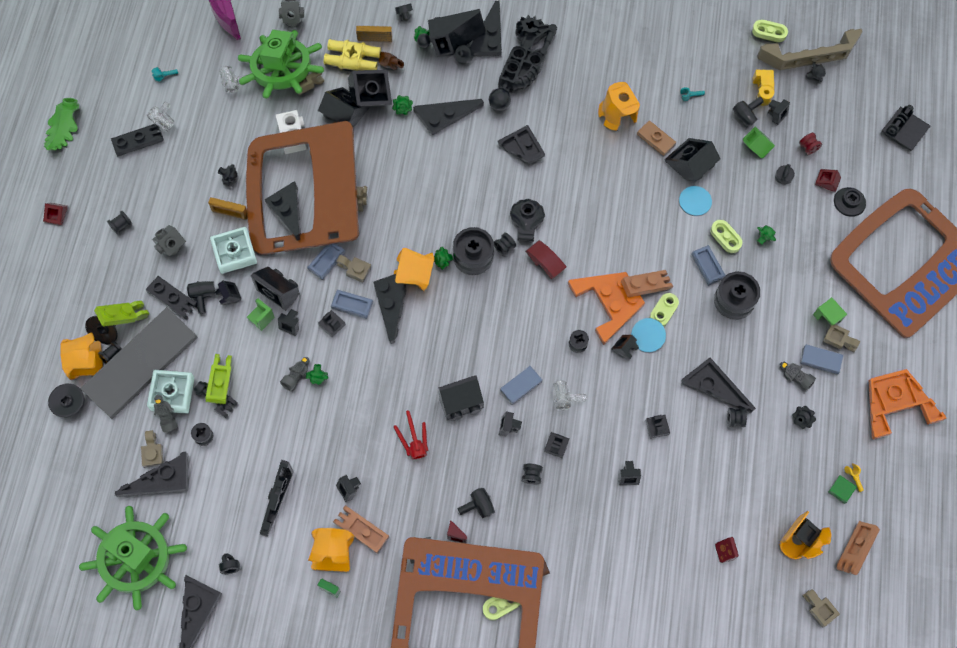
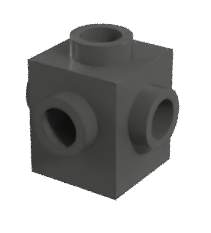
M300 0L281 1L279 18H282L283 23H287V26H297L302 18H304V7H301Z
M170 225L165 229L158 230L152 239L156 244L154 248L161 255L164 253L168 256L178 253L181 249L180 247L186 242L176 228Z

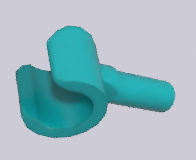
M156 67L151 70L153 78L158 82L162 81L165 76L178 74L177 69L162 72L160 68Z
M683 87L680 90V94H687L682 95V100L688 101L690 97L705 95V91H690L689 88Z

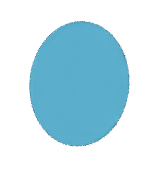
M690 186L681 192L679 203L686 213L698 216L709 211L712 205V198L704 188Z
M644 318L638 321L631 332V335L637 339L636 343L639 350L643 352L658 350L666 339L663 325L652 318Z

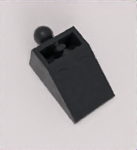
M480 9L428 20L430 36L425 33L420 34L417 38V43L422 48H426L432 43L437 57L454 54L459 46L467 45L486 32Z

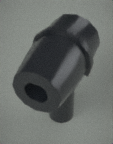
M758 97L748 105L745 101H740L733 107V111L746 127H750L758 120L752 110L764 103L761 97Z
M197 281L187 285L189 298H196L198 314L206 313L204 297L215 295L214 281Z
M485 488L474 490L470 494L472 501L457 508L460 515L476 508L482 519L495 513L490 496Z

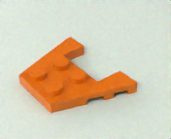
M627 272L571 279L568 281V285L575 297L594 290L611 321L595 329L603 345L645 304L640 295L627 297L621 283L623 277H628Z
M907 369L874 377L868 381L872 439L888 436L892 433L885 415L920 406L927 425L946 419V415L937 409L936 403L927 397L922 391L921 385Z

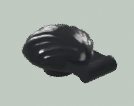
M519 200L513 204L510 210L511 219L518 226L517 241L534 242L535 228L545 217L544 208L535 200Z

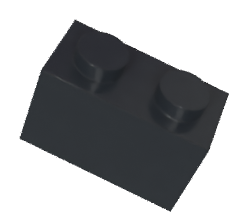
M387 69L351 72L348 77L350 96L356 107L392 105Z
M341 87L324 93L318 111L327 119L336 122L348 121L352 126H356L370 106L356 107L350 96V91Z
M688 138L664 160L684 179L697 181L709 169L713 168L721 158L712 141Z
M267 266L252 273L251 278L256 291L285 311L300 295L298 284L292 279L287 280L284 278V275L278 269L273 270Z
M476 375L438 387L439 401L446 420L456 421L461 419L462 415L468 413L471 415L477 414L484 408V401Z

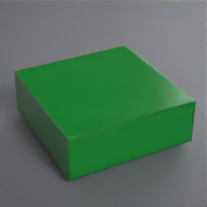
M839 475L828 492L845 504L857 486Z
M323 578L317 584L319 589L338 598L341 592L338 586Z

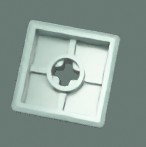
M246 227L210 237L221 274L257 263Z
M154 370L147 407L154 411V404H156L154 398L156 395H161L163 401H167L171 405L173 413H189L194 384L193 374L189 372ZM174 389V393H172L171 395L167 393L171 392V390Z

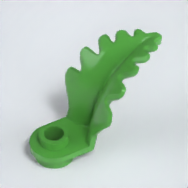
M63 98L62 102L56 105L54 115L48 120V125L51 128L46 131V134L50 135L45 138V141H47L44 143L46 150L62 149V145H68L65 140H73L70 132H76L78 129L73 118V112L79 109L77 99Z

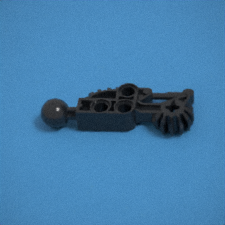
M529 15L526 18L521 17L520 21L516 23L515 34L522 44L512 48L499 77L498 88L494 89L489 95L488 100L491 108L498 111L507 109L511 103L509 92L513 93L517 88L523 90L536 79L546 59L548 46L556 35L557 26L555 24L544 25L541 19L536 20V15L533 18H530ZM546 36L543 47L532 50L533 45Z

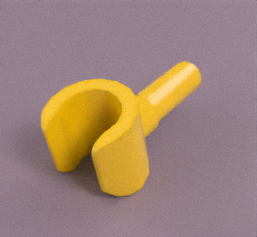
M853 463V470L845 466V473L853 476L859 492L864 491L859 479L861 468Z

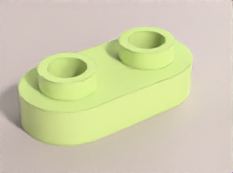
M757 20L754 23L752 32L754 36L761 39L783 42L787 37L788 29L783 24L767 20Z
M715 221L710 230L711 235L726 252H738L742 246L741 237L726 221Z
M672 293L662 295L649 318L656 319L665 327L679 305L677 296ZM666 300H671L673 303L669 304ZM660 314L663 318L659 319L657 315Z
M492 597L484 603L483 614L488 620H498L517 609L520 604L516 602L509 603L505 599ZM492 606L497 609V612L494 614L489 612V608Z

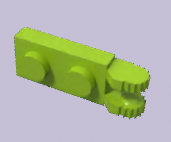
M140 300L132 303L97 306L94 310L102 326L133 323L146 319L150 315L148 310L134 312L144 307L143 301Z
M215 354L214 363L211 365L206 402L226 404L231 376L232 355H227L226 366L219 365L220 354Z

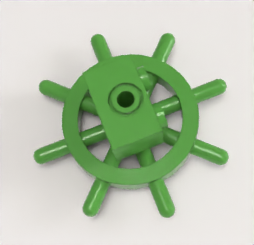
M272 29L267 38L265 35L259 37L262 45L253 52L252 56L238 55L239 61L250 63L252 72L240 78L239 84L244 85L255 80L258 84L265 87L262 94L265 99L269 98L273 89L281 90L293 87L295 92L300 94L303 90L299 83L306 78L309 72H324L322 66L311 65L310 54L320 50L322 45L316 43L306 48L305 45L296 40L298 36L296 30L288 32ZM302 58L301 63L294 62ZM259 65H263L264 68L259 69ZM273 72L271 77L267 76L266 74Z
M127 506L125 508L126 523L116 526L108 533L98 526L91 528V532L102 541L97 550L96 560L81 563L79 569L85 571L97 568L101 578L107 583L96 597L97 602H104L111 591L115 589L123 593H132L133 608L138 611L142 608V591L151 588L158 581L169 589L176 587L175 581L164 573L168 567L169 555L185 552L187 546L185 544L168 546L166 539L159 532L169 519L167 513H163L152 526L148 523L134 521L133 507ZM135 532H143L146 535L139 541L136 539ZM153 538L158 545L157 549H150L148 547ZM159 557L155 567L149 564L152 558ZM122 564L112 576L108 566ZM143 570L146 571L149 575L140 580V573ZM127 571L131 575V583L120 581Z

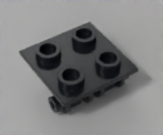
M912 105L904 106V108L900 106L881 132L912 151L931 125L913 115L914 107Z

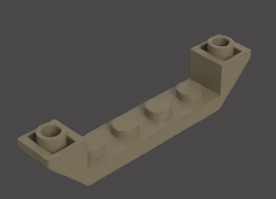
M862 29L845 31L840 40L841 44L830 47L823 46L813 50L805 49L796 53L788 52L784 55L781 54L778 43L765 44L760 47L757 57L778 70L813 65V62L820 64L847 59L863 31Z

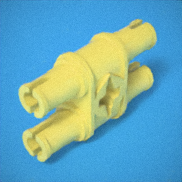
M328 40V50L343 53L340 56L325 53L324 65L336 66L341 70H377V62L362 60V58L365 56L380 58L381 47L366 45L364 42L357 43L349 40Z

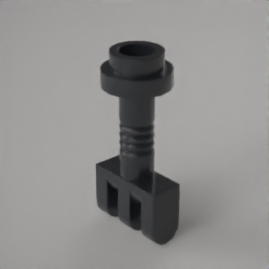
M198 382L194 388L196 395L199 397L202 394L206 396L208 383ZM227 395L226 404L215 403L218 405L214 409L215 412L225 419L228 415L222 410L226 409L229 412L233 410L227 404L229 402L234 406L238 404L229 395Z

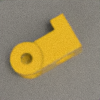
M756 69L752 77L753 84H758L756 99L761 97L764 101L761 106H767L774 96V70Z

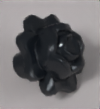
M813 62L811 71L807 73L808 79L815 78L820 83L826 75L822 64L817 65L815 62Z
M234 164L228 165L225 169L220 167L218 170V174L222 175L223 185L234 182L238 176Z
M798 406L796 412L792 414L796 418L794 423L798 424L801 429L811 428L813 422L816 421L815 412L807 406Z

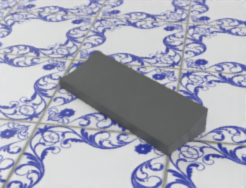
M166 307L80 389L113 419L151 383L154 370H164L198 337Z

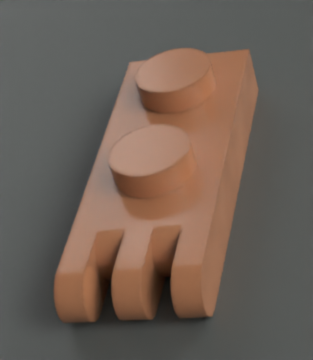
M666 270L623 277L621 280L627 297L673 288V284L668 283L670 278L666 276L668 274Z
M345 505L343 510L348 515L346 516L340 512L338 516L344 521L340 522L338 519H335L333 523L341 529L351 532L355 536L354 538L378 554L389 539V535Z
M858 522L837 564V570H844L846 573L851 572L853 575H858L880 531L877 525Z

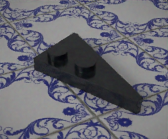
M495 1L484 20L486 32L474 39L470 46L474 56H502L500 1Z
M482 99L417 105L413 107V111L430 134L434 135L484 106V101Z
M294 181L264 200L298 241L301 235L299 226L300 213L298 207L299 199L297 197L298 187Z
M396 274L373 282L391 344L395 343L398 334V322L402 315L403 299L407 291L405 289L406 284L395 282Z
M711 357L681 380L683 384L737 408H745L746 412L752 413L756 409Z
M182 452L180 456L169 462L162 463L158 468L151 469L134 482L121 486L119 490L115 491V496L123 497L188 491V453Z
M281 460L274 486L268 495L269 503L260 530V535L265 537L269 536L294 473L288 461Z
M185 575L181 616L182 632L179 648H192L222 593Z

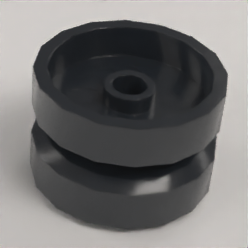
M469 227L463 229L456 235L453 241V261L456 267L465 274L479 275L485 273L493 263L494 241L491 235L481 228Z
M735 271L728 273L722 278L714 294V304L718 312L728 319L739 320L746 318L752 313L760 298L761 289L758 281L752 275L745 272Z

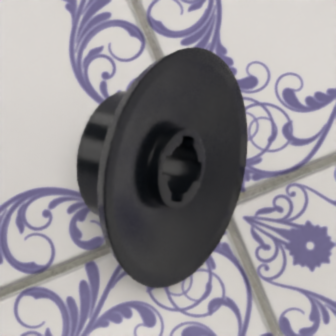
M845 187L838 190L834 195L835 208L845 216H858L866 208L864 195L855 188Z
M97 316L87 319L85 323L86 331L88 334L93 333L95 341L110 345L112 341L117 340L118 332L116 325L102 326Z
M66 383L59 385L49 396V409L54 415L59 417L72 416L83 405V392L74 384ZM67 399H70L71 401L67 405H65L64 402H66Z

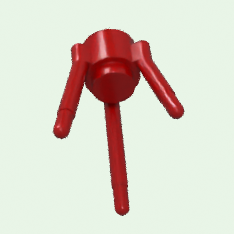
M407 410V420L413 442L409 443L410 447L397 425H394L393 428L403 444L407 456H411L412 460L420 459L427 456L426 452L429 451L426 423H422L421 442V440H417L411 414Z

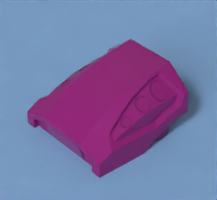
M209 0L212 12L218 23L236 40H240L241 37L231 0Z

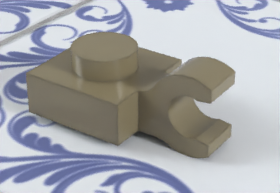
M312 72L299 83L303 90L299 95L314 88V84H322L324 82L321 76L322 73Z
M364 186V188L357 187L358 211L363 212L364 205H367L368 200L367 186Z
M339 255L336 261L338 262L337 266L347 270V276L362 283L371 269V264L356 257L350 261L345 256Z
M836 324L830 325L823 342L840 350L844 345L852 352L856 351L861 341L849 337L850 331Z
M153 430L145 431L147 446H141L142 466L144 468L159 466L164 463L163 445L156 444V433Z
M813 589L808 590L802 595L813 606L809 612L822 628L840 615L827 597L821 600Z

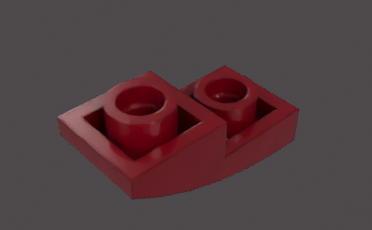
M540 240L525 251L536 266L541 265L550 279L555 278L567 267Z

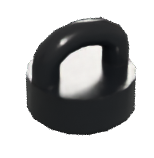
M790 164L780 166L775 173L776 180L781 184H789L795 176V172Z
M223 554L222 562L219 564L220 573L226 575L238 572L240 570L239 560H235L231 554Z

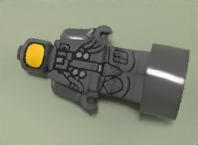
M304 357L301 362L299 361L289 368L290 373L285 375L280 381V384L285 389L293 391L300 377L306 376L305 373L308 371L307 365L310 362L309 358Z
M785 361L780 363V368L785 370L784 375L790 382L795 379L807 391L814 384L816 377L801 371L803 368L801 365L799 366L794 363L789 365Z
M156 395L154 398L156 402L154 404V415H159L161 420L160 426L163 432L173 431L178 426L171 414L173 408H171L167 401H163L161 395Z

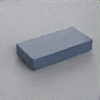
M336 243L326 245L307 269L323 280L337 264L336 261L339 255H344L346 251Z
M709 245L691 253L708 286L721 281L726 276Z
M337 289L331 309L367 319L373 305V300Z
M806 344L800 364L839 374L843 355Z
M529 366L501 387L500 391L513 405L542 383V379Z

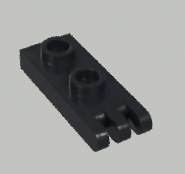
M152 124L111 138L117 157L164 141L159 125Z
M157 276L146 288L147 293L184 319L188 317L183 312L184 310L190 314L193 311L188 306L189 304L194 308L197 307L195 301L160 276Z

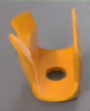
M617 82L608 88L606 97L599 104L598 115L599 117L605 116V127L617 131L620 126L621 117L629 115L634 123L637 122L640 103L626 82Z
M402 248L397 257L399 262L398 269L394 270V274H396L395 282L416 284L422 291H425L429 285L433 267V252L422 255L408 248Z
M93 333L73 340L64 339L61 341L60 356L62 370L70 380H74L79 376H94L103 367V361L98 356V353L102 352L101 342H94Z
M809 511L801 514L782 537L781 541H779L781 551L791 559L817 557L823 553L821 547L831 542L830 527L821 529L820 535L810 548L803 543L796 545L793 542L794 532L809 514Z
M317 528L313 530L311 535L314 543L308 561H312V570L349 572V547L353 543L355 536L344 529Z

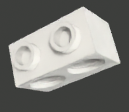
M297 110L276 114L280 133L305 127L303 117L298 116ZM305 144L284 148L285 154L307 150Z

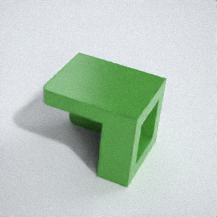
M756 126L742 139L760 158H764L775 147L773 142Z
M831 297L816 309L813 316L817 320L824 317L833 326L837 322L843 321L847 313Z
M257 298L255 300L257 307L247 316V319L262 331L275 317L272 309Z

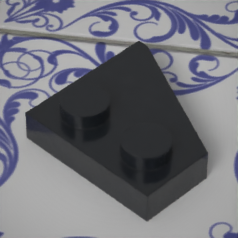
M529 125L498 140L500 147L529 165L545 157V153Z

